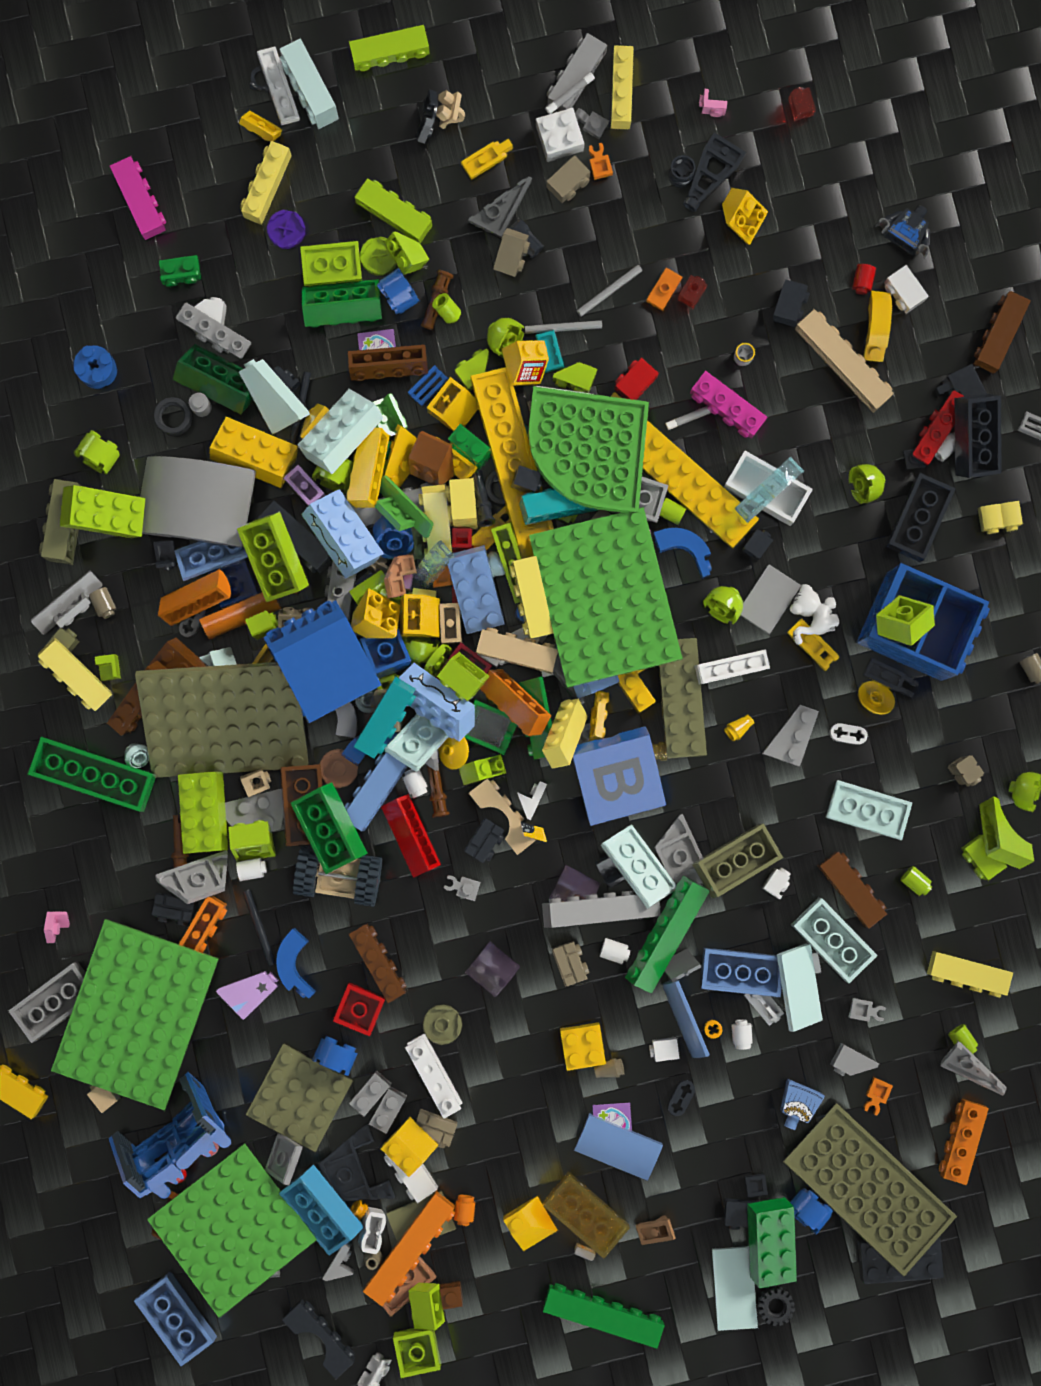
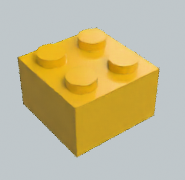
M599 1023L560 1029L567 1071L606 1064Z

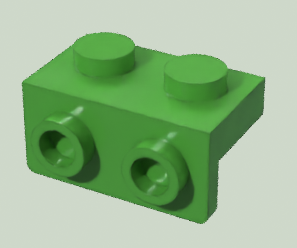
M391 393L387 394L385 398L373 402L383 416V419L375 428L381 427L390 435L389 438L396 436L397 424L407 429L406 419L402 416L398 403Z

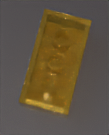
M569 1171L543 1201V1206L603 1259L630 1229L629 1223Z

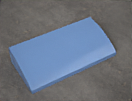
M204 541L175 550L183 581L248 557L244 546L235 547L206 543Z
M669 980L662 983L661 985L691 1057L702 1058L709 1056L679 981L672 982Z
M589 1113L574 1151L648 1181L663 1144Z

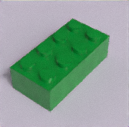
M332 782L291 802L325 874L368 854Z
M785 1197L747 1204L750 1278L758 1288L797 1281L794 1206Z

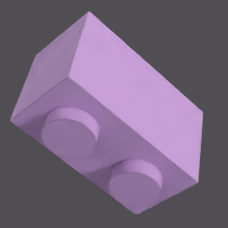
M299 465L284 477L285 481L308 506L325 497L322 490Z

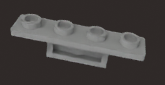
M188 303L184 304L176 317L178 321L193 329L197 339L203 343L206 341L213 344L211 347L220 353L222 351L230 352L242 359L251 345L249 340Z
M88 571L31 619L32 624L42 634H46L56 624L60 628L64 625L68 626L73 622L74 617L78 613H83L89 608L91 603L88 598L89 594L102 587V583L91 571Z

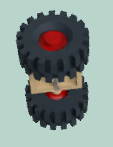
M302 845L296 864L293 893L314 897L315 893L353 898L354 904L374 907L380 883L382 858L364 855L361 859H356L325 874L313 848Z

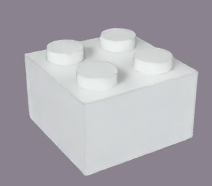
M573 108L536 118V128L547 162L584 151V141Z

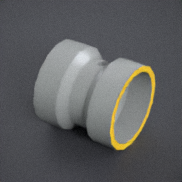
M749 343L740 344L734 353L735 362L740 366L749 365L754 358L755 349Z

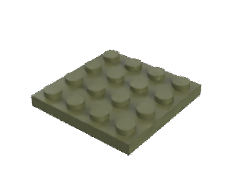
M283 1044L246 1115L316 1152L353 1080L337 1071L320 1065L318 1061L313 1062L312 1058Z

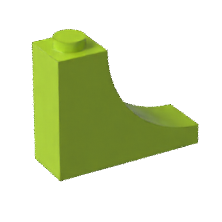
M992 797L979 804L986 856L1018 869L1034 862L1032 844L1022 839L1009 825L1001 809L999 799Z

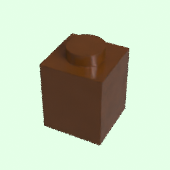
M460 1281L441 1284L440 1294L443 1310L463 1307Z

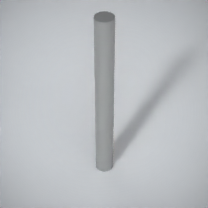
M639 265L635 266L579 308L577 313L582 317L642 272Z
M602 320L525 326V334L545 333L553 330L558 332L602 328Z

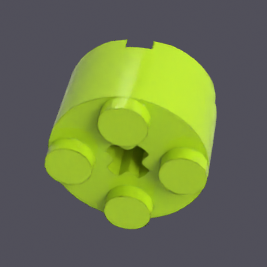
M91 430L90 433H86L74 451V455L77 458L81 455L84 458L83 463L99 473L104 472L107 475L120 456L119 451L114 443L109 440L107 442L103 441L98 433Z
M346 459L333 474L317 465L312 478L315 481L317 478L321 480L320 485L334 492L340 489L344 490V494H347L350 486V473L353 470L354 462Z

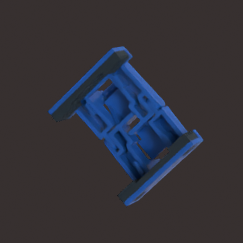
M189 1072L179 1080L183 1090L189 1095L191 1102L172 1119V1123L161 1128L137 1147L125 1139L119 1131L108 1138L123 1184L139 1198L151 1192L157 1194L160 1198L169 1197L171 1191L166 1185L167 1181L172 1184L182 1182L187 1175L185 1169L200 1155L205 1157L213 1156L218 1151L219 1146L226 1148L231 1144L230 1137L225 1133L224 1123L214 1111L205 1087ZM168 1151V1153L165 1156H163L159 1161L155 1162L154 1159Z

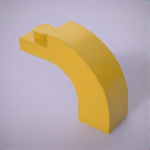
M871 291L868 305L869 327L863 357L865 360L883 362L890 334L892 298L891 293Z

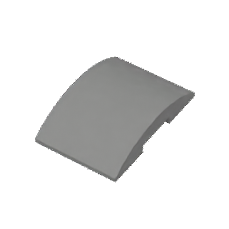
M161 456L147 457L140 495L141 498H145L142 534L243 547L237 528L247 524L256 471L203 460Z

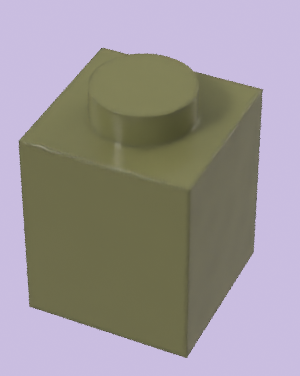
M60 628L51 638V640L56 638L70 652L79 643L76 639L77 634L69 628L67 630Z

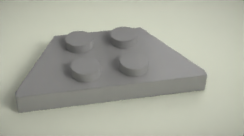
M281 789L226 802L227 822L234 826L237 823L252 824L254 821L263 820L265 822L268 821L271 832L280 830L283 823Z
M681 814L655 845V850L664 869L675 883H678L683 875L698 883H702L692 863L703 856L683 814Z
M225 850L156 874V881L187 904L225 891L228 852Z

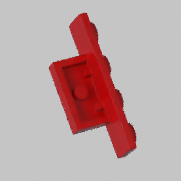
M955 390L950 394L943 407L939 411L935 410L929 418L932 422L928 427L924 426L919 434L921 439L912 455L927 465L930 464L955 425L954 398L964 397Z

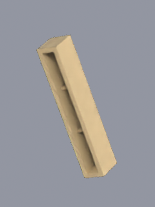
M814 309L797 324L795 330L873 413L894 394L891 386L887 382H882L878 372L866 365L864 357L852 350L853 347L850 342L843 340L839 336V331L826 322V317L821 312H817Z

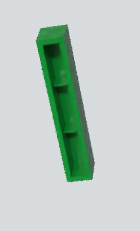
M684 875L682 876L671 898L667 901L663 912L658 917L654 928L649 933L642 949L638 952L633 965L629 968L625 977L628 981L649 993L653 992L710 890L700 883Z
M557 1283L549 1285L543 1305L544 1313L657 1349L665 1326L661 1317L655 1314L647 1316L636 1308L628 1310L623 1308V1305L620 1303L612 1302L610 1304L604 1302V1299L598 1296L591 1298L585 1296V1293L580 1290L572 1292L566 1290L565 1286Z

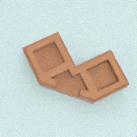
M413 554L394 557L384 577L387 598L406 594L403 576L417 573Z

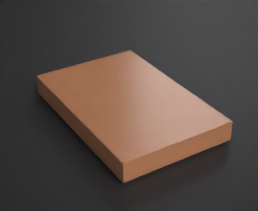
M420 1256L418 1257L419 1263L413 1271L409 1269L405 1275L408 1278L401 1287L397 1286L393 1291L396 1294L390 1303L385 1302L382 1306L390 1316L394 1315L409 1302V1290L418 1282L431 1283L436 1278L434 1272Z

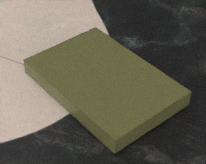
M432 1195L427 1196L418 1203L414 1201L386 1213L397 1243ZM453 1218L449 1222L445 1221L441 1226L443 1231L440 1235L456 1229Z

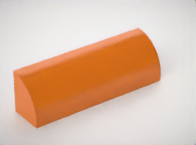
M219 569L162 597L158 616L172 626L229 599L231 589L228 579Z
M260 593L203 617L199 621L207 637L212 639L247 624L245 620L246 618L249 619L250 616L253 617L257 613H264V610L269 613L276 612L281 607L277 599L266 602L263 593Z

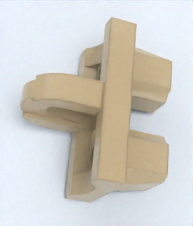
M445 90L439 94L438 101L443 105L437 108L436 116L440 119L439 126L442 129L446 128V125L449 123H458L464 120L465 112L459 107L462 96L459 92L451 94Z

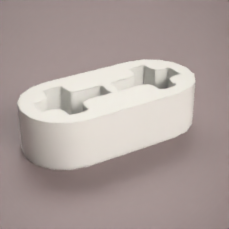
M835 724L829 731L830 737L838 742L858 745L867 740L866 730L858 726ZM838 727H840L841 731L847 732V735H840L839 738H837V734L834 733V730H837ZM859 730L863 738L856 741V737L850 736V733H857Z

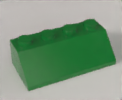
M379 279L302 287V310L305 327L382 319L380 289L377 286Z
M543 677L519 682V685L550 714ZM551 718L542 735L528 736L525 734L526 737H530L531 744L527 745L529 757L533 756L534 760L546 758L542 749L552 727Z

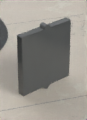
M685 949L673 955L664 972L674 982L701 968V965L691 952Z

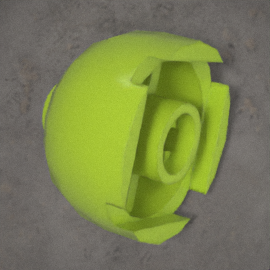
M501 318L492 323L488 328L487 342L490 349L504 358L502 348L516 341H522L524 332L521 330L524 326L511 318Z
M862 464L851 468L849 484L853 483L855 490H851L855 500L861 504L870 503L882 495L885 486V476L877 467Z
M720 586L714 588L703 601L705 608L708 605L711 609L709 613L723 623L732 621V624H734L743 611V600L738 590L733 587Z
M402 637L411 659V665L415 663L421 666L422 663H427L440 645L438 639H435V642H433L429 637Z
M1033 772L1022 773L1017 777L1016 781H1011L1009 792L1012 793V800L1018 808L1029 812L1035 810L1036 805L1033 802L1039 799L1041 774Z

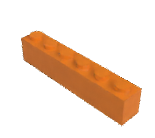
M435 1191L364 1287L363 1292L381 1306L385 1302L389 1304L396 1294L393 1292L397 1286L401 1287L408 1278L405 1275L409 1269L413 1271L419 1263L418 1257L421 1253L425 1255L431 1247L429 1242L433 1237L437 1238L441 1234L443 1223L445 1221L449 1222L455 1214L453 1211L455 1205Z

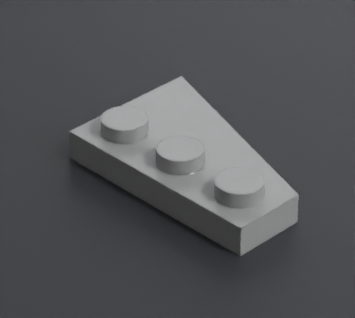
M799 705L762 754L800 767L819 711Z

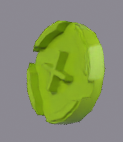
M384 237L369 239L360 251V259L364 269L375 276H384L391 273L397 265L385 244L387 238Z
M446 643L438 647L429 658L424 670L434 677L437 676L448 660L446 658L447 655L452 654V648Z

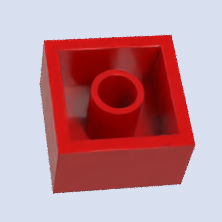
M349 983L333 1021L370 1036L385 1002V997Z

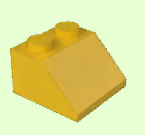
M409 1117L382 1145L381 1150L410 1177L426 1161L438 1144Z

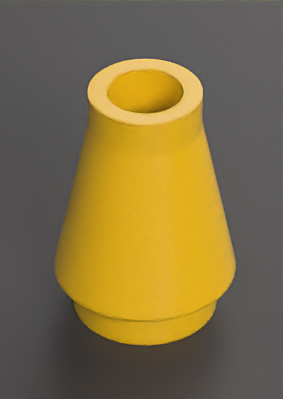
M747 714L727 724V727L724 729L725 733L732 741L739 740L754 724V721Z

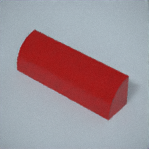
M409 794L381 806L413 878L440 866V861Z

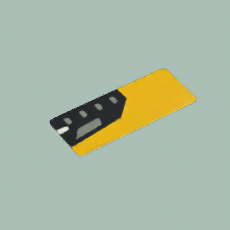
M521 822L524 836L547 842L543 828Z

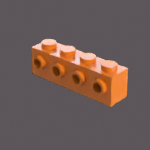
M503 669L489 670L488 675L490 677L480 688L486 694L485 696L492 700L498 709L504 712L513 723L517 724L524 734L528 736L542 735L551 715Z
M214 896L207 897L179 945L203 953L207 947L205 941L208 936L212 938L218 928L215 924L218 919L222 921L228 911L225 909L227 904Z
M964 1099L957 1103L955 1109L957 1116L955 1122H952L950 1126L951 1137L944 1147L945 1158L941 1160L939 1165V1172L943 1178L967 1185L988 1107Z

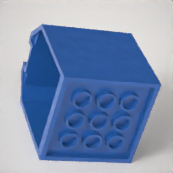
M336 600L323 603L315 611L311 608L301 613L302 618L295 620V618L287 620L283 624L284 627L273 629L267 632V636L264 637V641L273 659L278 663L300 704L307 723L381 686L373 667Z

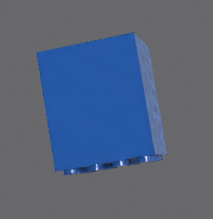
M900 563L886 573L856 644L943 681L957 676L959 673L962 674L964 671L966 655L969 656L974 647L972 644L973 639L978 637L982 626H980L982 618L985 619L989 613V601ZM899 595L933 605L935 626L912 646L878 635L876 614Z

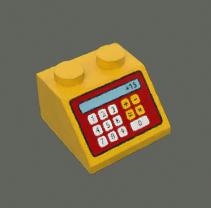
M516 341L502 348L511 386L541 384L549 360L544 341Z

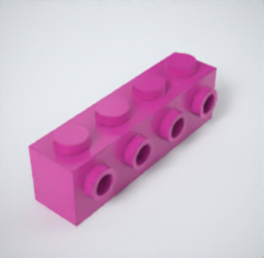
M130 156L110 165L144 239H149L166 231L163 225L166 223L162 212L158 213L155 208L159 205L154 195L150 196L147 191L151 188L146 178L142 179L140 173L143 171L138 161L134 162Z
M707 371L703 373L691 389L690 393L696 402H703L708 406L707 409L714 415L719 414L727 425L735 426L739 429L738 432L745 438L749 437L752 439L767 419L766 415Z

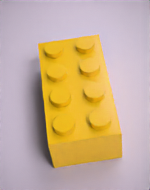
M226 417L210 446V459L222 464L255 470V478L282 488L285 482L284 477L290 472L297 458L298 446Z

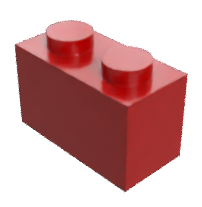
M643 358L639 361H633L628 367L630 371L626 375L621 374L615 381L617 384L615 391L624 399L637 400L658 377L659 373Z

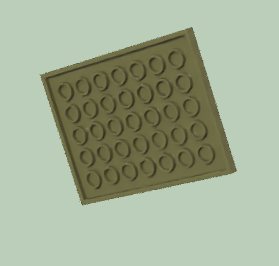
M277 662L136 671L135 677L151 772L156 777H172L181 774L204 772L233 773L256 771L259 769L263 771L279 770L281 767L309 765L302 708Z

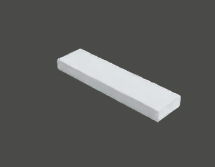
M276 47L257 51V56L281 126L299 121L300 117Z
M766 650L695 665L699 685L770 669Z

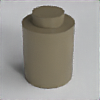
M106 587L89 594L98 617L103 616L106 619L115 614L116 606Z
M1038 653L1020 661L1030 682L1040 683L1041 659Z

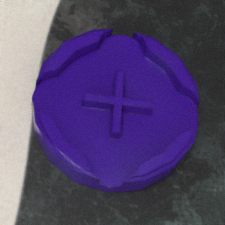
M281 210L273 214L268 221L267 233L270 241L275 246L282 249H291L302 242L305 236V225L303 219L296 212Z

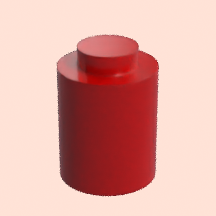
M868 264L857 265L852 287L856 290L857 294L866 295L867 292H871L876 267Z

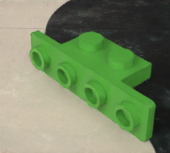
M387 475L383 476L379 492L385 499L378 500L375 508L398 531L414 527L424 538H428L434 523Z

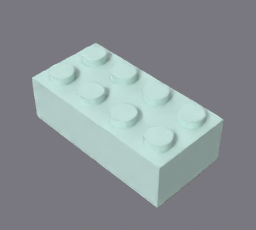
M298 39L280 48L282 56L279 59L282 63V68L285 74L289 76L294 91H297L303 108H306L312 125L316 123L318 129L338 120L336 105L302 40Z
M349 389L302 439L298 447L308 460L333 474L381 422L383 416L373 402Z
M818 897L791 924L847 983H850L877 957L874 951L822 898Z

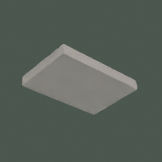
M768 565L744 601L743 611L740 616L767 634H770L801 585L771 565Z

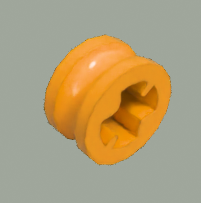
M709 1020L704 1026V1032L709 1038H717L722 1034V1026L716 1020ZM717 1024L718 1032L709 1034V1025Z
M357 1200L350 1210L358 1220H361L368 1210V1205L362 1204V1201Z

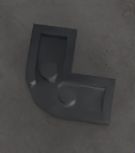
M430 89L422 105L423 117L416 131L417 141L425 143L427 137H430L432 134V125L439 106L437 92Z

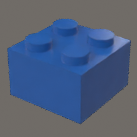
M398 628L395 638L363 637L360 639V645L378 679L411 666L410 656Z

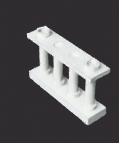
M425 1033L408 1042V1046L405 1048L443 1119L461 1109L460 1105L463 1102Z

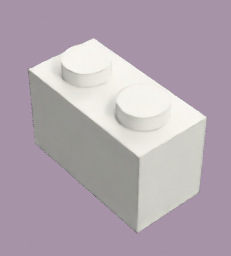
M907 265L889 276L884 282L886 291L894 296L896 305L901 311L904 310L906 314L928 298V294Z

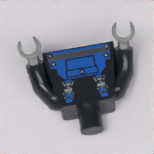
M918 205L914 212L907 208L903 212L896 211L885 218H881L875 225V227L880 226L883 229L881 233H884L883 236L911 255L915 253L917 256L918 253H921L924 256L923 259H925L930 251V230L927 228L929 222L923 219L927 209L921 205Z

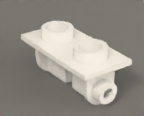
M744 995L769 1026L773 1022L779 1021L781 1019L780 1016L784 1014L771 996Z
M380 1353L373 1355L366 1367L372 1373L369 1374L367 1371H364L357 1385L380 1386L379 1382L390 1369L389 1364L392 1360H383L384 1356Z

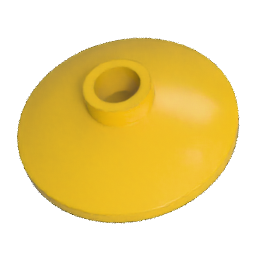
M874 681L865 682L860 686L858 697L867 710L880 715L892 711L895 706V698L887 687Z
M448 737L438 748L439 757L447 768H461L466 763L469 754L466 738L464 737L459 742L455 738Z

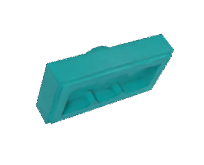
M555 331L537 334L536 340L545 342L549 357L545 373L563 369L564 364Z

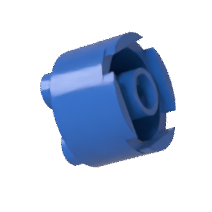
M399 268L381 279L380 283L377 284L382 294L386 298H390L387 302L396 314H401L420 302Z
M85 346L78 352L74 360L76 375L88 387L100 389L108 386L117 375V366L113 357L102 347Z
M383 515L375 522L372 530L373 538L384 553L381 557L394 559L397 556L408 555L412 551L414 540L411 528L398 531Z
M328 1036L325 1039L321 1038L312 1061L316 1062L319 1059L320 1065L339 1073L345 1070L344 1075L349 1076L358 1054L355 1052L356 1048L344 1044L343 1047L337 1045L338 1040Z
M803 1188L790 1201L794 1206V1217L804 1226H809L811 1228L810 1231L817 1235L831 1218L833 1210L825 1203L817 1201L819 1197L811 1190L808 1191L806 1188Z

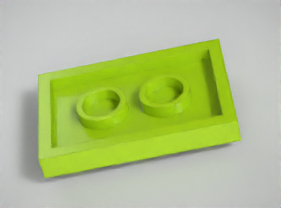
M358 241L301 247L304 286L362 281Z

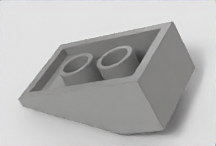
M642 477L639 508L644 507L647 521L657 523L668 485ZM609 511V512H612V513H615V514L621 513V512Z

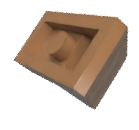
M665 1215L655 1221L636 1225L642 1245L676 1239L670 1219Z

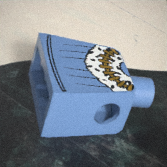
M787 1079L780 1108L783 1113L788 1115L784 1126L795 1130L799 1120L809 1123L825 1095Z

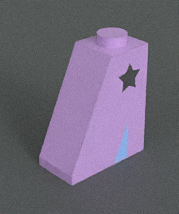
M264 971L223 986L216 992L244 1020L279 986L277 983L278 978L272 972Z

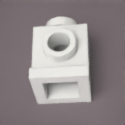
M774 868L762 889L777 899H781L782 895L779 893L781 891L784 892L789 886L790 873L783 868L779 870Z

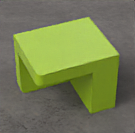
M117 655L95 657V663L99 666L101 681L121 679Z

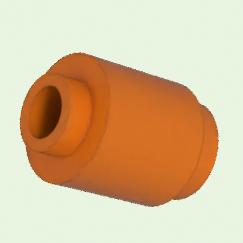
M458 1195V1199L455 1202L454 1220L457 1221L458 1225L468 1226L469 1222L474 1221V1197Z

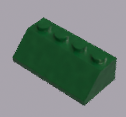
M196 344L177 362L173 377L174 381L197 393L204 394L206 397L234 412L242 414L253 399L239 373L243 368Z

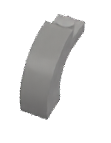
M349 702L335 709L338 716L336 735L356 738L358 733V717L353 704Z

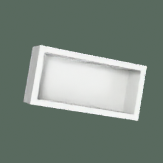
M744 451L724 486L726 490L789 526L794 523L813 490L747 451Z

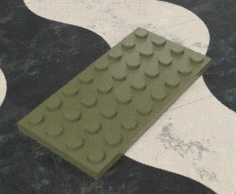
M837 1103L783 1161L902 1276L908 1273L957 1217Z

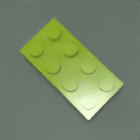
M76 485L63 487L60 526L127 538L142 537L145 498Z
M280 512L237 528L266 602L299 592L309 586Z
M223 772L178 775L183 853L228 850Z

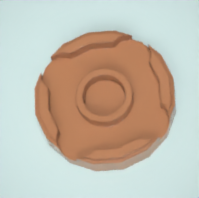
M342 749L329 751L320 762L322 779L326 784L332 782L336 788L347 787L353 783L359 769L358 766L342 756L344 751Z

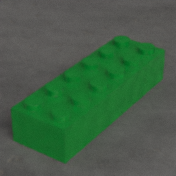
M44 737L40 738L28 775L139 812L145 811L156 779V775Z

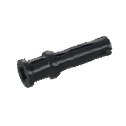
M477 469L478 477H476L475 472L471 477L474 480L477 501L476 512L479 515L478 525L480 527H489L495 523V518L491 512L492 503L488 501L483 471Z

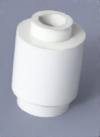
M411 769L404 772L405 777L402 779L413 798L428 792L426 789L427 784L420 770L416 772Z
M736 1020L735 1024H732V1039L735 1049L744 1050L751 1048L753 1043L751 1023H747V1020Z

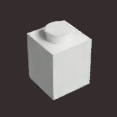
M676 1037L652 1040L653 1045H649L650 1056L654 1057L656 1062L679 1059Z

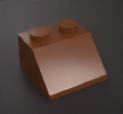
M421 431L408 457L409 472L433 485H443L454 476L452 444Z

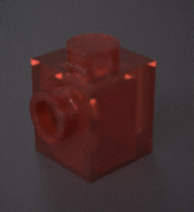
M803 87L794 89L788 99L794 120L797 121L813 116L816 108L810 88L803 89Z
M691 275L681 290L678 300L694 309L707 288L705 280L699 276L694 277Z

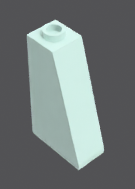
M253 359L244 364L245 368L239 371L272 434L310 415L304 405L263 359L255 362Z

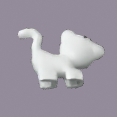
M807 584L801 585L800 592L797 593L794 603L790 607V611L793 614H800L804 617L813 616L810 627L799 626L793 631V639L798 645L803 642L800 634L821 635L829 631H835V626L839 625L838 615L832 614L831 610L836 608L835 599L827 598L822 604L818 594Z

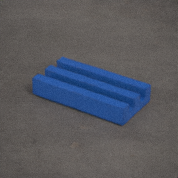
M434 365L428 371V374H425L410 389L408 394L422 407L448 381V377ZM434 373H436V375L415 395L414 393H415ZM441 377L442 380L420 400L419 398Z

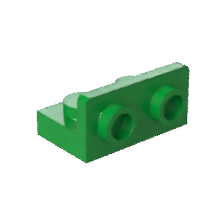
M197 255L159 260L160 281L163 285L172 287L181 282L193 284L196 283V280H201Z

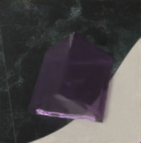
M566 865L549 899L561 898V901H567V897L579 896V900L586 899L585 895L597 893L601 883Z
M489 942L465 973L496 997L508 984L520 966L493 943Z

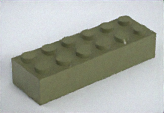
M697 638L678 639L683 659L658 666L666 759L707 755L701 684L699 685L695 670V665H699Z

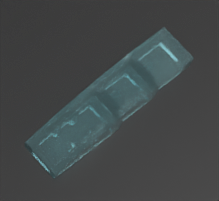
M790 457L736 506L735 510L747 523L750 522L804 470Z
M440 540L421 561L416 569L417 573L413 574V578L423 589L427 590L445 570L446 565L454 554Z

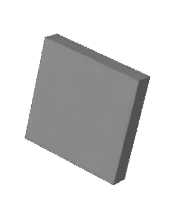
M278 1133L265 1171L281 1183L290 1185L302 1146Z

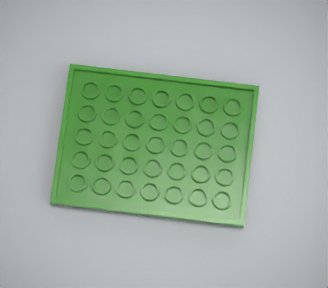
M644 507L639 508V512L635 513L622 512L529 535L533 554L537 557L550 621L567 688L683 659Z
M105 919L51 1071L165 1110L219 958Z

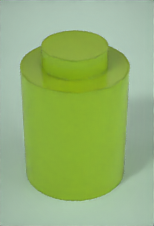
M440 294L434 299L432 306L446 323H454L459 319L461 310L448 294Z
M666 498L659 516L678 525L687 508Z
M914 866L910 867L901 878V881L918 896L926 895L932 888L930 885L932 881Z
M965 1024L956 1027L948 1034L954 1045L959 1041L972 1054L977 1051L978 1043Z

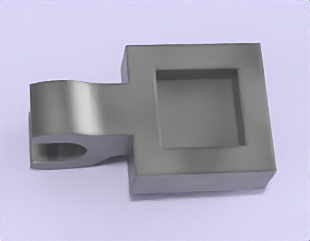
M580 108L575 113L577 121L584 124L583 130L600 139L609 120L593 111L589 116Z

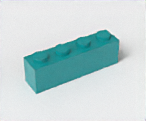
M552 488L545 489L540 493H526L519 502L525 525L598 511V509L588 508L570 501Z
M395 677L354 747L374 759L378 753L381 755L387 746L384 743L387 737L391 739L397 729L394 725L397 721L401 723L406 714L403 710L406 705L411 706L416 696L413 694L416 688Z

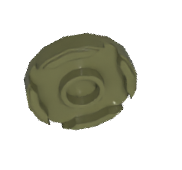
M437 1005L431 1008L423 1021L425 1035L433 1043L440 1045L449 1044L459 1036L462 1028L459 1013L447 1005Z

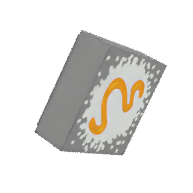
M576 1243L574 1248L575 1255L593 1261L596 1255L595 1250Z

